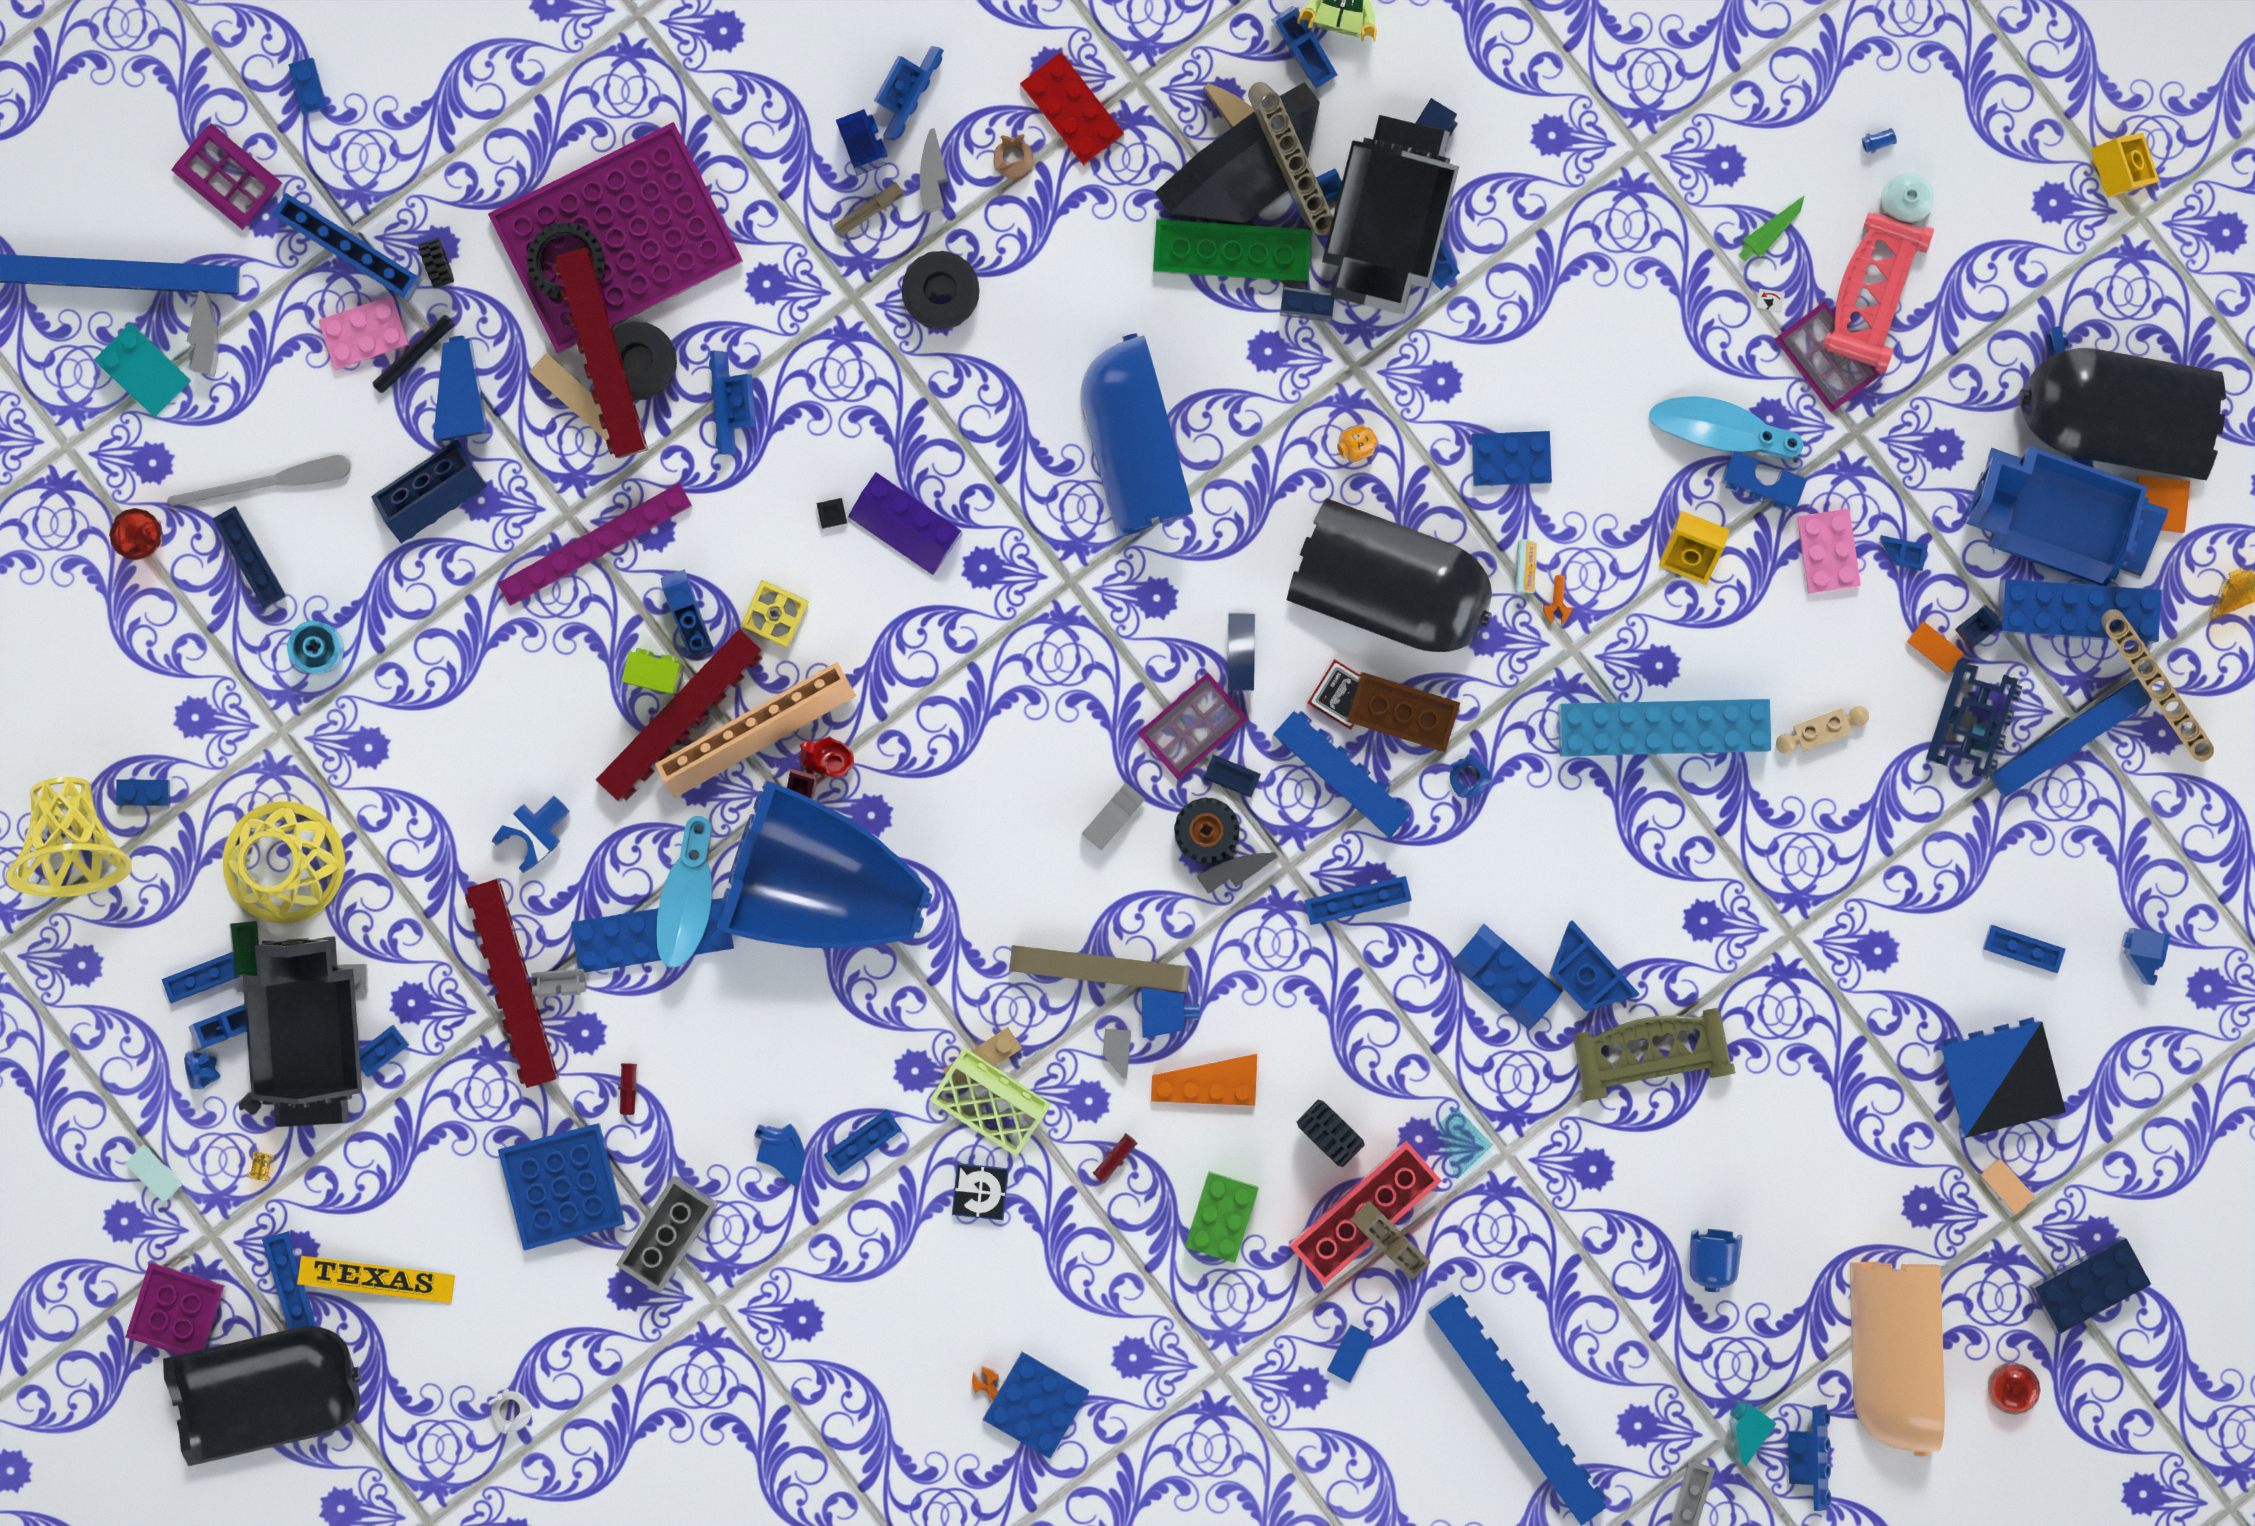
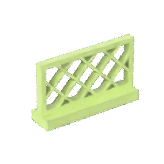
M966 1048L962 1049L930 1098L931 1102L1016 1157L1051 1106V1103ZM956 1068L966 1074L968 1082L955 1083L953 1073ZM983 1085L986 1087L989 1096L978 1098L975 1086ZM969 1087L972 1099L960 1100L957 1089ZM952 1090L955 1101L946 1102L939 1097L940 1092ZM996 1100H1006L1010 1103L1011 1110L999 1112ZM991 1101L994 1113L982 1114L979 1103ZM974 1104L977 1115H966L963 1112L962 1105ZM1027 1114L1035 1120L1032 1125L1021 1126L1018 1115ZM1013 1116L1016 1127L1004 1129L1001 1117ZM996 1118L998 1130L986 1128L984 1120ZM1018 1132L1020 1143L1017 1147L1007 1141L1006 1134Z

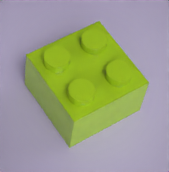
M636 648V652H628L622 682L674 696L678 693L684 665L679 663L677 657L662 654L660 659L653 657L654 653L652 651Z

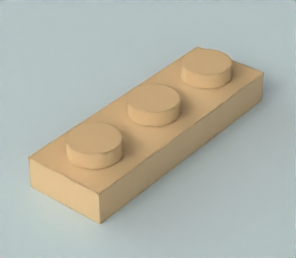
M1007 1027L971 1052L995 1067L1021 1050L1022 1047L1009 1027ZM953 1063L943 1069L945 1074H947ZM956 1068L953 1073L955 1083L968 1082L966 1074Z

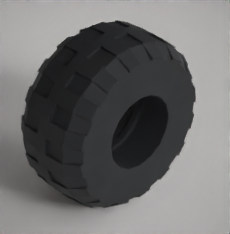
M932 251L921 257L919 256L908 267L902 281V298L907 311L918 323L931 329L945 330L962 324L972 315L979 300V282L974 269L961 256L949 251ZM937 276H946L952 279L957 287L954 298L943 305L930 302L925 295L927 283Z
M631 322L622 324L614 329L622 362L625 354L633 347H645L652 353V365L646 373L634 376L626 372L633 399L647 400L665 391L674 379L677 369V355L669 337L658 327L646 322Z

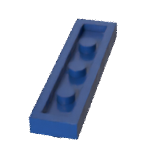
M1406 876L1304 900L1310 925L1412 901Z
M289 1231L262 1239L288 1330L304 1326L317 1327L305 1285L297 1284L299 1264Z

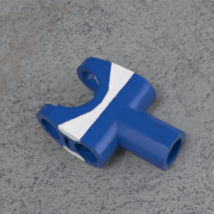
M555 795L535 814L523 804L503 823L491 841L498 846L505 839H509L512 836L522 837L527 843L528 852L524 858L525 861L518 869L525 873L545 859L561 842L551 830L570 810Z

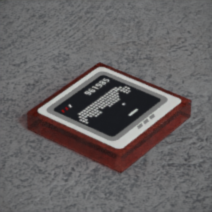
M1334 659L1307 704L1351 731L1355 724L1346 722V718L1360 674Z

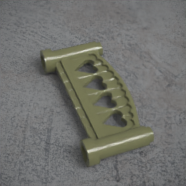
M1718 1008L1703 1010V1016L1664 1015L1637 1019L1613 1027L1594 1037L1590 1036V1031L1574 1034L1575 1039L1573 1041L1583 1091L1580 1092L1582 1102L1607 1098L1606 1087L1689 1071L1708 1068L1710 1078L1736 1074L1734 1063L1731 1064L1722 1016ZM1691 1029L1699 1031L1700 1036L1693 1053L1679 1041L1678 1034L1680 1031H1686L1687 1033ZM1665 1034H1671L1674 1037V1042L1667 1058L1653 1045L1652 1039L1654 1036H1661L1663 1038ZM1644 1038L1648 1041V1047L1640 1063L1627 1049L1626 1045L1630 1040L1638 1042L1639 1039ZM1615 1043L1622 1045L1623 1051L1616 1068L1602 1055L1601 1048L1604 1045H1609L1610 1047Z

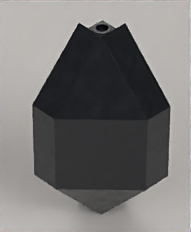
M1304 81L1279 96L1308 159L1320 101ZM1253 111L1199 151L1154 193L1168 210L1170 217L1246 225L1288 194L1289 187L1258 118Z

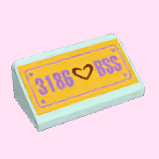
M1526 539L1518 541L1515 576L1516 593L1532 594L1535 592L1538 544L1535 541Z

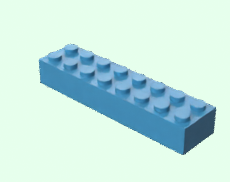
M1770 699L1564 703L1558 705L1560 757L1771 751Z

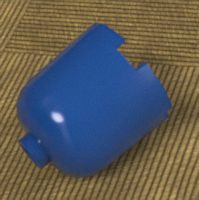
M1698 1229L1692 1230L1690 1235L1689 1271L1692 1280L1698 1285L1704 1286L1705 1291L1715 1293L1720 1292V1288H1726L1734 1284L1739 1274L1743 1236L1739 1234L1735 1238L1732 1231L1721 1229H1708L1707 1234H1699Z

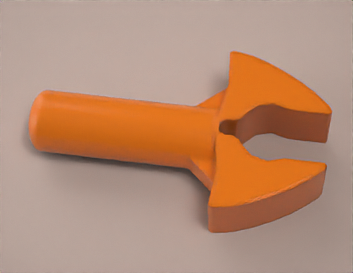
M1556 575L1554 578L1553 603L1550 606H1543L1545 616L1550 624L1553 623V612L1557 607L1562 613L1561 625L1572 612V607H1566L1563 603L1565 576Z
M982 1366L981 1369L988 1377V1384L981 1382L975 1372H973V1390L975 1393L979 1390L986 1391L993 1401L998 1393L994 1386V1381L999 1378V1374L988 1367Z

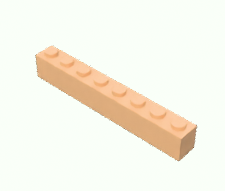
M836 662L657 762L655 765L665 785L674 798L857 695L840 665Z

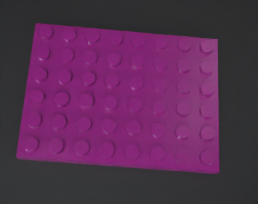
M674 122L488 213L557 354L577 345L576 339L580 338L577 328L573 329L569 320V314L572 313L570 304H565L562 300L554 299L544 294L532 281L527 268V252H529L531 242L534 241L537 233H541L545 227L552 226L551 224L562 222L576 223L591 231L599 240L605 254L606 265L604 275L599 284L612 327L744 262ZM570 236L559 237L551 241L544 249L541 257V267L545 277L553 284L564 287L562 278L558 279L554 270V264L557 263L555 256L585 247L588 249V247L581 240Z

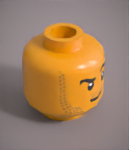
M1361 424L1341 432L1337 449L1342 458L1346 457L1351 462H1358L1374 454L1377 438L1370 427L1366 428Z

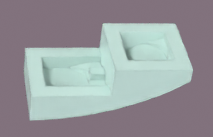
M142 1145L125 1163L163 1202H166L183 1184L171 1169L162 1164L145 1145Z

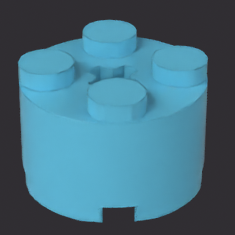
M306 621L299 624L289 637L287 653L291 662L302 671L312 674H325L335 669L341 663L344 654V642L340 633L334 627L319 621ZM314 642L321 644L317 654L311 651V647H314Z

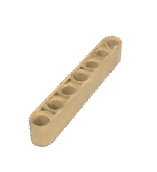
M2107 611L2101 619L2104 630L2187 750L2199 762H2205L2212 758L2214 754L2212 742L2130 623L2120 611ZM2113 620H2121V624L2118 628H2109V625ZM2135 640L2133 648L2124 649V644L2127 641ZM2142 661H2150L2146 669H2138V665ZM2155 682H2164V685L2161 689L2152 690V686ZM2178 702L2174 710H2166L2169 703ZM2184 723H2192V726L2189 730H2180L2181 726ZM2206 743L2202 751H2195L2197 744Z

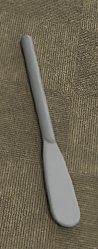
M332 455L287 468L275 475L173 495L167 499V503L170 506H176L273 485L294 486L339 480L348 475L350 462L343 455Z

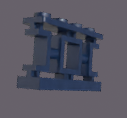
M1958 660L1926 760L1927 762L1940 764L1947 767L1951 755L1973 761L1975 764L1971 774L1988 780L1989 774L1994 775L1998 765V760L1994 759L1997 749L2002 751L2005 744L2006 736L2002 735L2005 725L2010 726L2015 711L2010 710L2013 700H2019L2023 686L2019 685V678L2009 677L2005 674L2003 675L2000 687L1976 680L1979 667ZM1970 673L1968 684L1980 688L1977 700L1974 701L1963 697L1960 707H1957L1966 675ZM2009 685L2010 689L2001 717L1996 719L1999 709L1986 704L1990 691L2004 695L2006 686ZM1967 706L1991 713L1984 736L1960 729ZM1953 722L1952 734L1962 736L1964 740L1960 751L1946 747L1943 757L1940 756L1950 724ZM1992 734L1994 738L1984 769H1981L1982 757L1972 755L1970 752L1974 740L1988 744Z

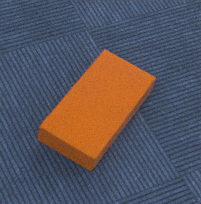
M1924 621L1921 622L1906 641L1946 674H1949L1957 661L1964 655V652Z

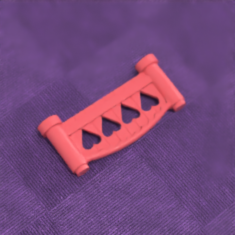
M1868 212L1863 225L1864 228L1868 229V232L1853 253L1839 287L1835 308L1834 332H1827L1822 347L1827 348V351L1874 366L1876 371L1886 373L1894 349L1884 346L1915 252L1916 250L1923 253L1927 252L1934 228L1925 225L1921 228L1875 212L1873 214ZM1883 241L1895 256L1878 261L1874 260L1871 253L1876 250L1875 242ZM1875 265L1887 280L1870 285L1864 283L1863 277L1868 274L1867 266ZM1862 288L1867 289L1879 304L1862 309L1857 308L1855 300L1860 298L1858 291ZM1854 312L1859 313L1870 326V329L1854 333L1849 332L1847 324L1851 322L1850 315Z

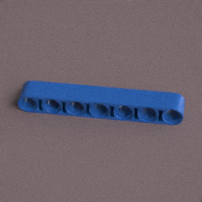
M2136 678L1996 770L1995 774L1989 775L2002 797L2005 798L2147 705L2153 699L2140 680Z

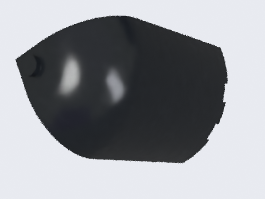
M2076 348L2058 353L2041 363L2031 374L2024 389L2020 390L2018 404L2021 405L2024 420L2030 430L2048 446L2064 454L2082 459L2207 481L2218 451L2214 450L2217 434H2223L2225 414H2220L2221 400L2224 401L2226 399L2224 376L2221 371L2094 348Z
M1328 498L1324 500L1313 521V524L1316 525L1311 538L1306 537L1301 549L1300 556L1303 559L1299 570L1293 572L1286 601L1404 645L1430 652H1449L1461 649L1476 639L1483 626L1488 627L1492 617V613L1489 612L1492 598L1491 583L1484 568L1471 554L1446 541Z
M316 1326L298 1327L163 1358L164 1381L173 1406L178 1405L181 1419L177 1420L180 1449L188 1467L335 1432L347 1425L357 1415L360 1408L358 1385L359 1382H362L360 1369L358 1366L354 1367L351 1354L344 1340L338 1334L326 1328Z

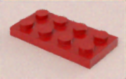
M1062 52L1058 53L1020 83V86L1083 166L1124 136V132Z

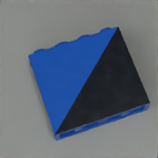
M2034 1017L2018 1020L2019 1025L2009 1027L2008 1023L1994 1026V1032L1984 1034L1983 1030L1968 1033L1969 1038L1959 1040L1958 1036L1944 1039L1943 1045L1937 1046V1049L1941 1050L1956 1105L1961 1125L1958 1127L1960 1137L1968 1138L2066 1112L2042 1021H2034Z

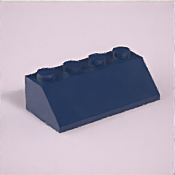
M456 439L372 495L371 498L387 527L402 544L406 540L413 538L427 526L434 524L451 510L459 507L460 504L472 496L480 493L488 485L461 443Z

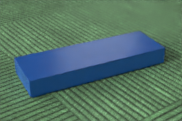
M1995 925L1989 926L1982 948L1983 950L2054 973L2059 972L2066 950L2065 948Z
M230 952L161 980L171 1004L242 977V975L235 976L233 955Z
M886 1109L826 1152L824 1157L839 1176L902 1131L889 1110Z

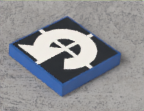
M957 1163L952 1215L1003 1221L1009 1168Z

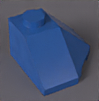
M2129 928L2128 932L2124 933L2122 939V947L2125 948L2124 955L2143 984L2155 986L2158 975H2154L2155 970H2159L2160 967L2162 968L2165 963L2171 935Z

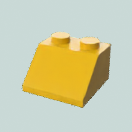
M2144 133L2115 138L2091 148L2093 162L2098 169L2101 186L2106 192L2107 198L2160 182Z
M1681 510L1658 566L1707 585L1725 548L1730 529Z

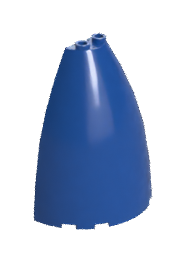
M767 780L763 783L762 789L764 790L759 791L753 807L756 814L749 815L732 864L728 881L731 884V888H726L721 903L722 914H719L717 920L718 931L757 941L803 948L841 949L913 939L915 932L920 933L924 918L920 917L923 907L928 909L932 893H929L930 888L903 860L878 838L850 818L786 787Z

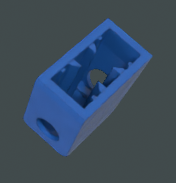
M1141 988L1142 1038L1183 1031L1184 1020L1200 1019L1199 1004H1184L1183 993Z

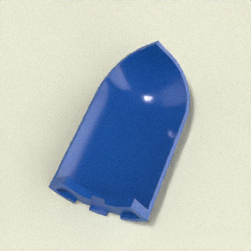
M1137 333L1123 336V342L1106 349L1091 362L1083 377L1080 391L1084 418L1117 538L1139 533L1153 527L1152 521L1159 519L1160 523L1193 514V508L1145 336H1138Z

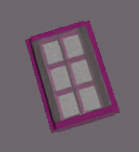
M212 123L203 130L171 169L172 172L241 230H244L283 184Z
M1824 301L1774 340L1829 412L1832 413L1881 375L1875 370L1874 366L1827 351V348L1822 347L1827 332H1834L1835 314Z
M1207 672L1137 734L1174 777L1179 780L1243 725L1248 718Z

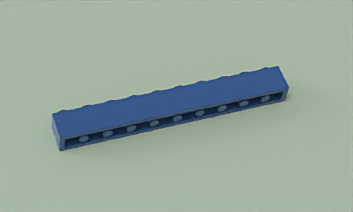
M1453 1292L1449 1293L1427 1309L1428 1313L1581 1526L1607 1508L1603 1503L1607 1498L1598 1486L1593 1489L1588 1480L1591 1476L1583 1465L1578 1467L1575 1464L1573 1458L1576 1455L1567 1443L1563 1446L1557 1439L1561 1435L1552 1422L1547 1425L1542 1418L1546 1413L1537 1400L1534 1403L1527 1397V1394L1530 1393L1529 1389L1522 1380L1517 1382L1511 1373L1515 1370L1506 1358L1501 1360L1496 1354L1500 1350L1491 1337L1486 1339L1481 1333L1484 1327L1476 1315L1471 1318L1465 1309L1469 1306L1460 1294L1456 1297Z

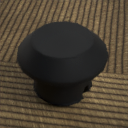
M251 1092L247 1093L239 1102V1110L245 1109L250 1115L257 1113L261 1108V1102L252 1100Z

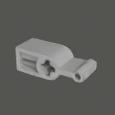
M1125 782L1082 832V835L1102 851L1145 799Z

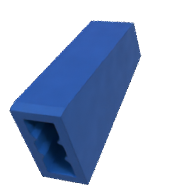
M463 335L450 337L449 342L443 343L433 432L434 440L437 442L489 433L473 344L469 338L465 339Z

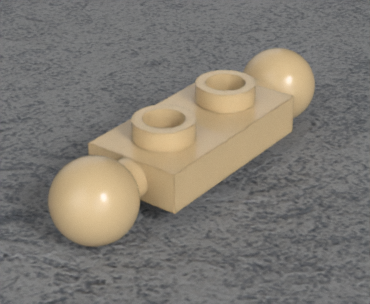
M1855 706L1850 710L1849 715L1845 716L1843 709L1840 708L1793 726L1795 735L1792 736L1791 734L1784 733L1777 738L1776 748L1782 754H1790L1795 750L1796 745L1800 744L1802 751L1805 752L1852 734L1850 725L1861 727L1868 722L1869 712L1862 706Z

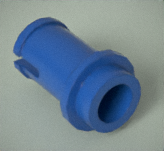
M1892 128L1873 135L1868 133L1866 137L1862 138V145L1866 153L1871 152L1873 154L1877 149L1897 144L1896 134Z

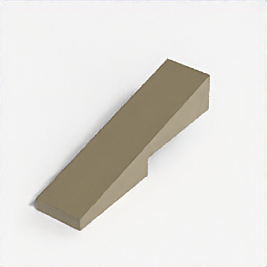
M1370 1201L1351 1218L1355 1225L1412 1280L1431 1263Z

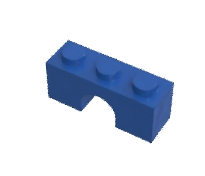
M1737 451L1731 453L1720 481L1726 484L1725 488L1735 493H1740V490L1750 493L1749 498L1764 503V500H1768L1774 503V508L1784 512L1797 508L1807 482L1806 478L1782 470L1774 484L1764 485L1758 481L1755 474L1759 460Z

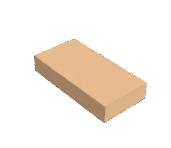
M2000 1158L1980 1175L2015 1215L2035 1198L2030 1190Z

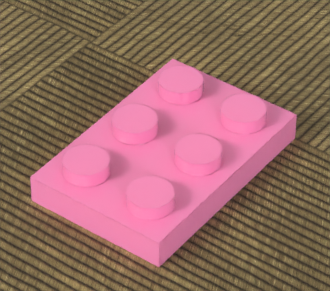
M392 295L318 320L335 370L410 346Z
M1850 509L1797 516L1808 594L1861 586Z

